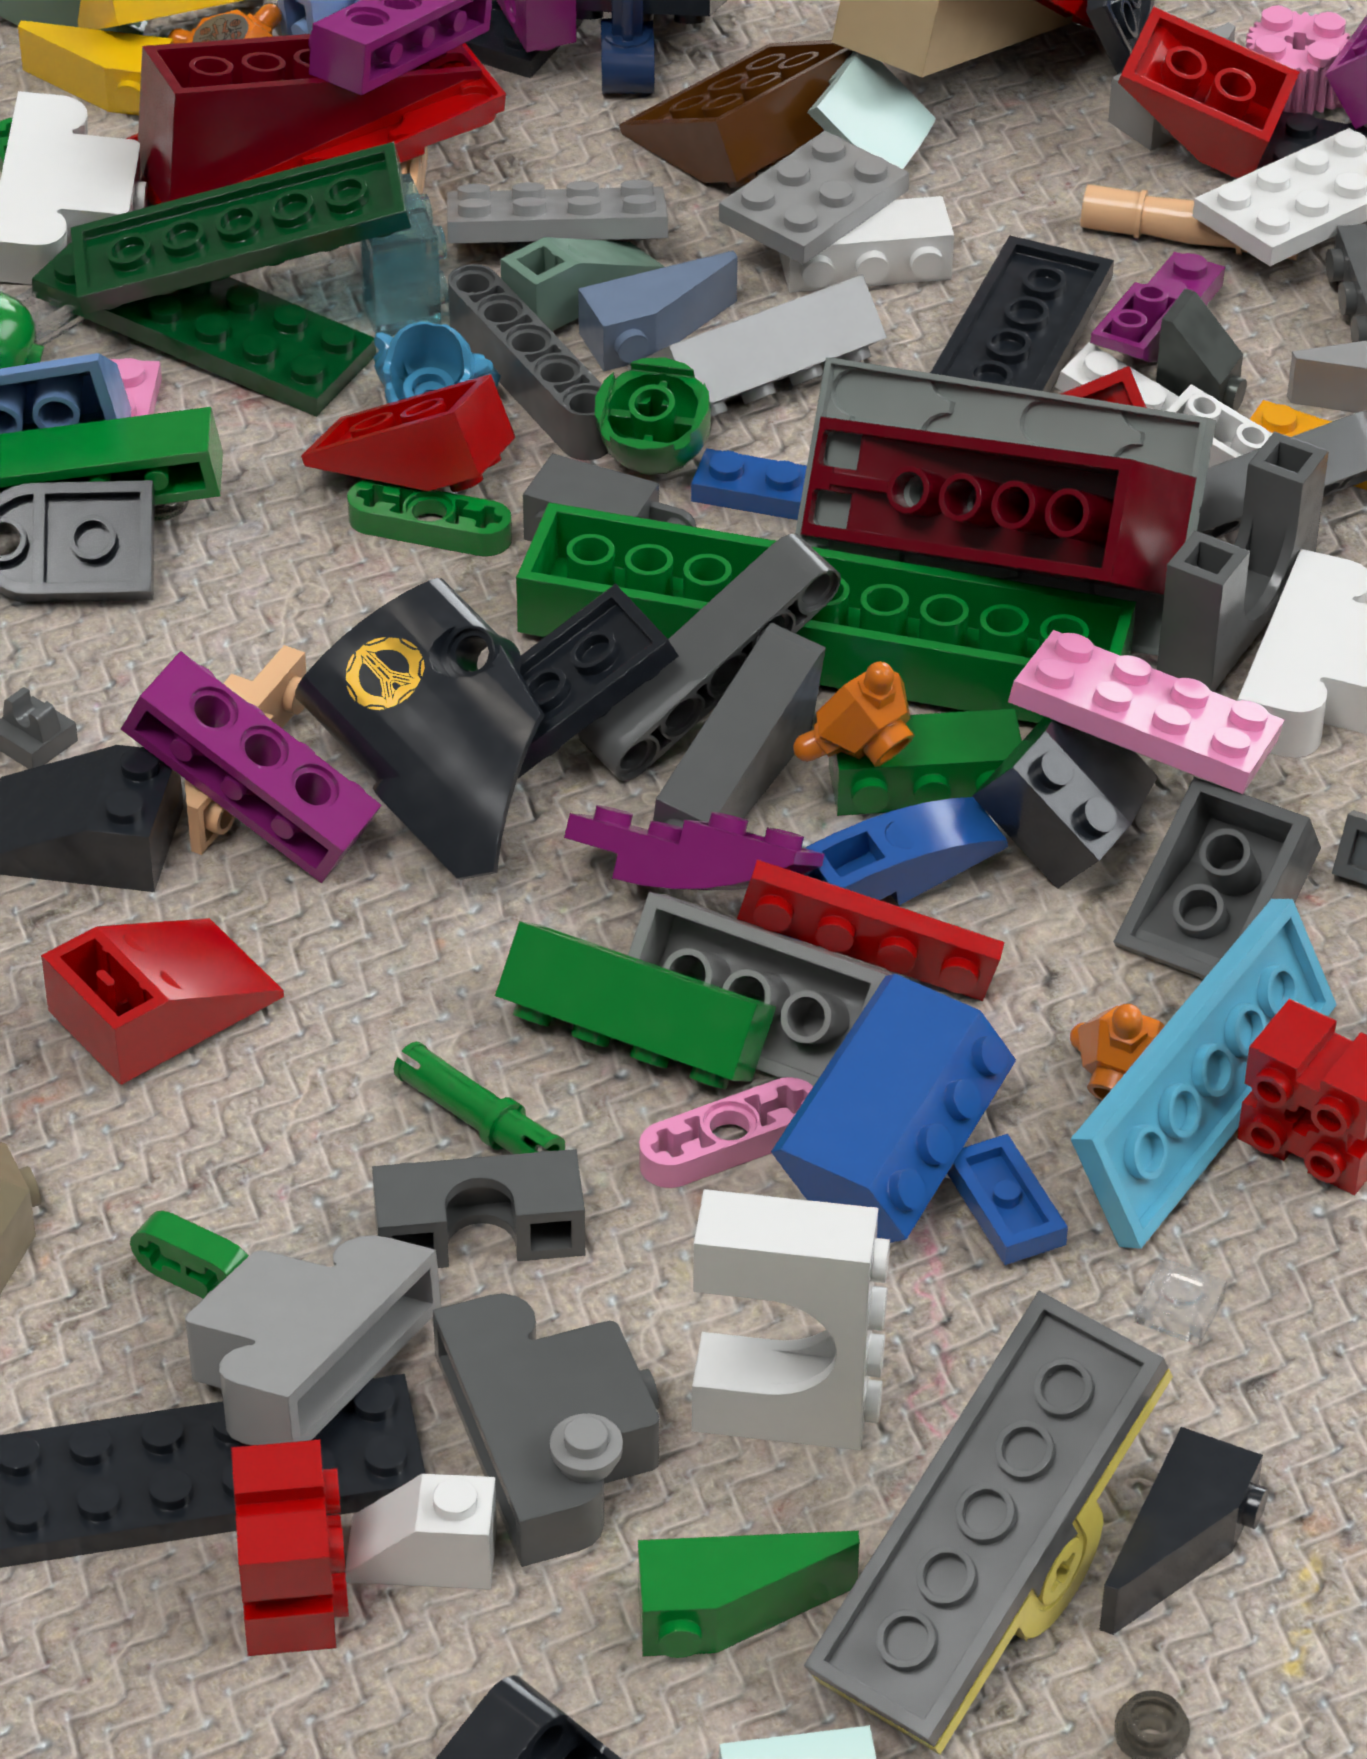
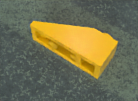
M22 20L18 25L23 71L107 112L139 116L142 46L173 44L172 38Z

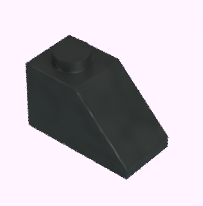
M1185 288L1162 318L1156 382L1177 396H1180L1192 384L1237 411L1242 404L1247 388V380L1241 378L1243 353L1195 291Z

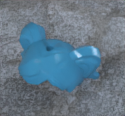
M418 322L401 328L393 338L383 332L376 333L374 338V344L379 349L374 356V367L385 387L387 404L489 374L492 375L496 388L498 387L501 375L494 368L493 363L485 359V356L480 353H472L464 337L446 324Z

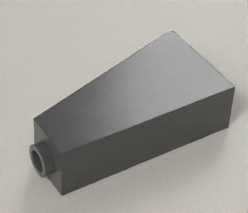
M770 623L657 796L653 821L683 828L684 820L709 822L711 812L724 813L743 819L746 817L795 755L793 745L796 738L812 730L826 647L774 623Z

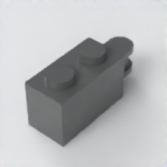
M553 453L523 493L524 540L531 542L549 502L697 527L695 519L689 512L681 508L659 503V483Z

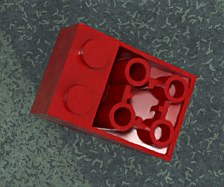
M210 918L96 926L41 955L48 1011L120 1085L284 997V990Z

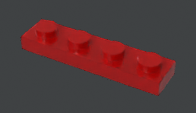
M758 859L737 917L738 920L762 927L765 930L777 932L822 947L828 951L836 952L980 1001L984 1000L1000 962L1005 944L1003 941Z

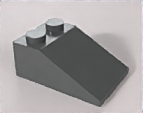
M1194 777L1113 941L1115 946L1205 979L1271 899H1293L1294 903L1296 902L1321 850L1310 817Z

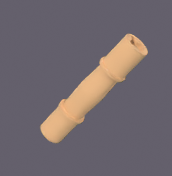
M1088 184L1086 187L1080 225L1083 228L1134 235L1136 239H1140L1141 234L1187 244L1236 248V254L1242 255L1243 252L1248 253L1192 217L1194 200L1148 196V190L1143 189L1141 192L1092 184ZM1297 253V254H1295V255H1293V256H1291V257H1289V258H1287V259L1297 260L1299 253Z

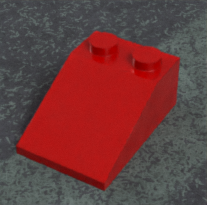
M1153 6L1118 83L1199 162L1238 179L1256 170L1300 72Z
M489 374L340 417L301 455L305 467L425 491L449 485L452 492H458L471 488L483 481L482 474L487 468L502 460L500 454L516 437L492 375Z

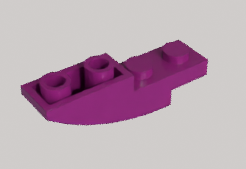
M1174 251L1147 284L1133 283L1093 330L1090 343L1147 362H1158L1161 322L1164 315L1185 288L1195 291L1207 306L1223 286L1226 267L1208 262L1204 257L1197 254H1181Z
M596 805L594 815L570 813L564 835L566 839L617 853L612 879L642 886L702 891L746 889L757 859L805 874L821 867L825 855L802 848L804 836L767 827L764 837L746 831L748 820L719 812H711L709 822L684 820L683 828L663 822L650 821L649 829H644L631 825L632 813Z

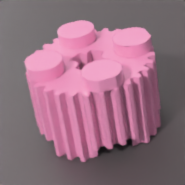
M1272 6L1262 11L1261 22H1255L1254 27H1250L1246 38V48L1300 72L1283 111L1313 115V111L1322 113L1324 108L1331 110L1343 108L1325 75L1350 39V34L1345 33L1346 21L1337 13L1323 12L1309 16L1308 12L1298 14L1296 11H1291L1284 6Z

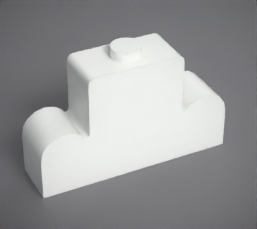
M18 91L0 179V282L32 285V278L72 242L71 227L146 208L148 183L140 181V143L133 139L88 135L87 109L82 102L75 98L63 95Z
M1300 549L1238 697V701L1244 700L1257 703L1264 707L1269 714L1284 719L1279 739L1271 750V754L1297 758L1315 752L1321 744L1323 724L1367 734V569L1359 563Z

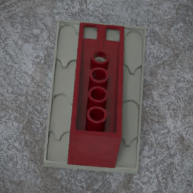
M826 357L795 534H798L811 547L1135 601L1136 610L1132 652L1158 656L1167 564L1191 534L1197 531L1200 517L1199 509L1202 505L1211 454L1209 452L1210 447H1212L1217 420Z

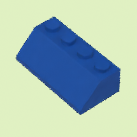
M898 974L887 975L807 1095L771 1153L807 1200L878 1208L877 1238L890 1239V1243L907 1240L1016 1062V1059L981 1010Z

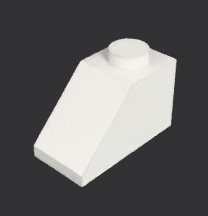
M421 1474L352 1516L345 1568L346 1583L491 1590L497 1537L495 1477Z

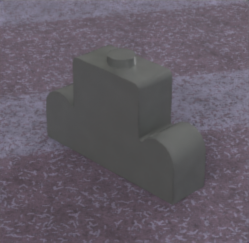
M504 1293L493 1294L434 1309L435 1357L484 1476L495 1477L496 1506L521 1567L578 1552L592 1546L601 1537L605 1526L604 1484L653 1471L659 1466V1414L657 1411L659 1409V1396L650 1370L648 1368L638 1369L620 1326L614 1321H604L536 1339L534 1310L528 1302L518 1296ZM589 1413L603 1416L611 1420L622 1434L623 1452L621 1459L612 1472L600 1481L579 1483L570 1480L552 1460L550 1454L551 1434L562 1420L573 1415Z

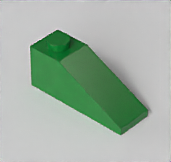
M859 1531L638 1540V1595L642 1657L668 1656L672 1658H686L694 1654L718 1653L849 1592L858 1579Z

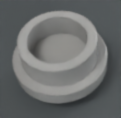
M584 1413L570 1416L562 1420L554 1428L550 1437V1454L553 1462L567 1478L579 1483H593L606 1478L621 1459L623 1452V1439L619 1428L611 1420L596 1414Z

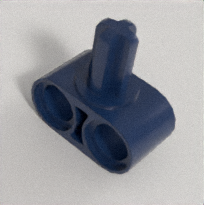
M612 0V18H601L602 94L655 93L653 20L643 22V0Z

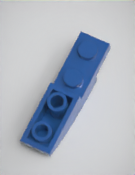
M973 797L937 800L897 809L864 820L805 847L825 855L821 867L803 875L878 900L891 895L896 903L901 905L1008 848V842L987 812Z

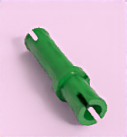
M415 1041L408 1044L402 1050L403 1053L420 1064L419 1069H415L397 1057L393 1068L397 1079L408 1083L462 1119L466 1124L478 1130L480 1140L492 1149L501 1150L504 1148L511 1154L538 1152L540 1146L548 1151L565 1150V1140L558 1134H553L528 1118L523 1105L510 1097L500 1099L494 1093L482 1087L431 1052L423 1043Z

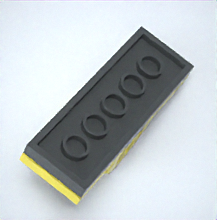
M1038 1291L805 1662L804 1667L812 1674L813 1678L934 1752L941 1754L1013 1636L1016 1635L1027 1642L1028 1638L1037 1637L1045 1632L1062 1614L1080 1587L1095 1556L1103 1529V1513L1097 1500L1173 1378L1165 1359L1047 1294Z

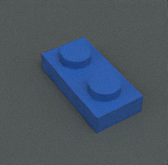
M706 448L691 482V502L798 520L807 466L785 460L777 461L738 454L733 451Z
M1008 1134L962 1148L947 1174L1004 1265L1066 1246L1068 1226Z

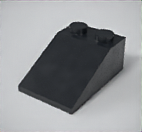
M1044 716L972 797L1058 889L1101 860L1132 824L1158 776L1136 752Z
M114 745L2 776L0 778V875L155 892L184 807L181 775L144 747Z

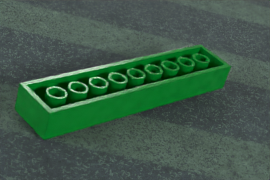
M549 502L516 576L517 632L546 637L614 584H617L663 635L669 639L776 541ZM812 547L841 576L839 589L832 600L795 633L826 647L819 685L840 689L849 681L866 672L872 663L881 661L889 664L894 672L899 673L904 682L906 697L909 701L949 707L962 711L1015 709L1017 720L1039 723L1044 716L1009 703L1008 700L1014 680L1053 630L1061 633L1079 634L1088 638L1094 646L1120 656H1131L1136 610L1135 601Z

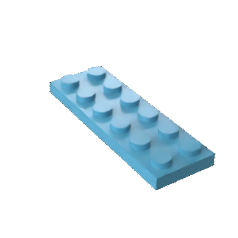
M1271 899L1070 1138L1119 1247L1141 1249L1239 1128L1242 1101L1252 1091L1250 1086L1244 1084L1249 1046L1290 998L1326 1016H1329L1337 1006L1293 899Z

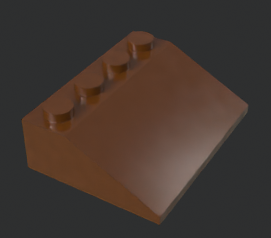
M832 40L769 43L619 124L621 134L703 183L726 182L728 188L744 186L758 177L756 171L765 166H774L793 153L795 149L803 146L825 131L807 112L830 86L828 81L853 51L832 43Z

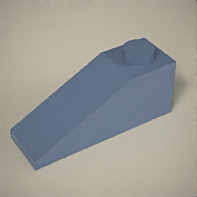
M729 251L578 288L579 334L602 370L608 371L628 366L630 362L646 358L669 345L680 342L737 302L738 256L734 251Z

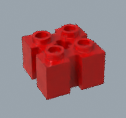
M1289 998L1249 1046L1244 1084L1250 1086L1252 1091L1242 1101L1237 1139L1253 1146L1262 1153L1270 1154L1282 1161H1285L1289 1154L1293 1153L1304 1159L1308 1170L1307 1173L1322 1182L1330 1183L1355 1196L1367 1181V1035L1360 1032L1352 1041L1335 1033L1337 1020Z
M320 1440L231 1447L238 1562L248 1656L336 1648L334 1618L349 1617L341 1514L326 1515L341 1513L337 1468L322 1469Z

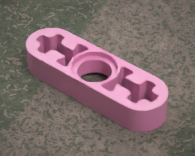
M779 1078L650 1125L644 1130L639 1141V1167L641 1174L647 1181L656 1186L676 1188L771 1154L772 1149L806 1099L813 1085L799 1078ZM732 1124L742 1127L748 1133L737 1140H724L715 1136L712 1131L719 1126Z

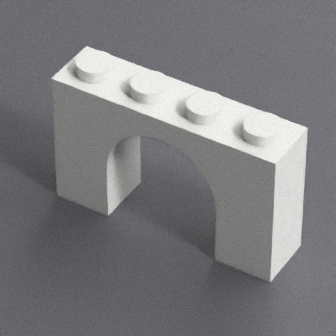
M708 1189L703 1190L694 1239L693 1292L783 1303L809 1314L819 1321L826 1330L807 1338L795 1340H772L702 1332L692 1384V1432L861 1451L865 1422L878 1424L882 1397V1381L870 1380V1377H881L885 1335L874 1334L872 1330L883 1331L888 1291L887 1287L874 1286V1283H886L890 1252V1239L877 1238L878 1208Z

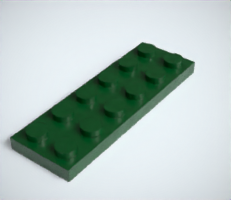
M390 142L71 227L76 292L83 314L103 309H114L125 303L156 295H167L178 289L212 280H224L231 275L265 266H277L288 260L318 252L333 251L341 246L375 237H386L394 232L411 228L400 159L395 144Z
M72 242L32 278V296L316 417L376 355L375 337L231 277L219 281L212 280L178 289L167 295H156L125 303L114 309H103L88 314H83L77 299Z

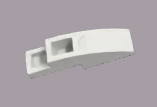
M1088 342L1062 369L1055 388L1066 392L1125 368L1128 365ZM1130 367L1147 408L1217 420L1213 443L1209 452L1211 454L1208 468L1260 449L1273 434L1192 384L1180 396H1177Z

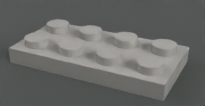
M648 180L624 181L621 183V188H599V184L596 182L576 181L568 183L566 189H545L543 184L524 182L513 185L512 190L490 191V186L485 184H465L458 187V192H447L448 244L537 241L543 237L589 240L668 238V214L663 187H653V182Z

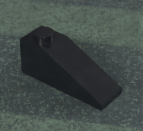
M1184 1427L1180 1428L1104 1584L1099 1630L1114 1635L1231 1554L1244 1526L1256 1529L1264 1512L1269 1493L1268 1487L1259 1485L1262 1454Z

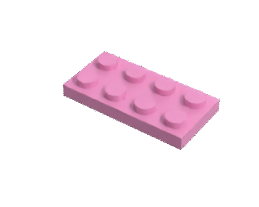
M1055 630L1051 632L1014 680L1008 700L1009 703L1241 794H1244L1277 743L1284 723V719L1269 714L1264 707L1257 703L1230 699L1210 691L1205 684L1195 679L1176 678L1151 668L1149 663L1141 658L1130 655L1120 656L1094 646L1088 638L1082 635L1061 633Z

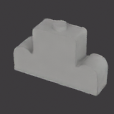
M371 1235L356 1237L339 1245L333 1253V1267L264 1250L253 1252L185 1316L192 1379L200 1383L222 1388L226 1430L233 1439L248 1445L312 1440L433 1317V1310L441 1308L436 1250L388 1237Z

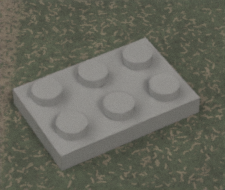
M823 131L719 203V221L804 265L909 190V172L843 140L839 136Z

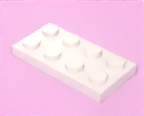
M1348 128L1196 197L1192 217L1268 266H1272L1336 236L1337 226L1357 225L1367 221V138L1363 134Z

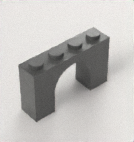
M1274 431L1248 463L1243 513L1235 544L1233 545L1194 531L1170 560L1166 571L1157 660L1158 671L1176 678L1195 679L1205 684L1212 692L1221 684L1273 616L1300 549L1316 552L1328 450Z

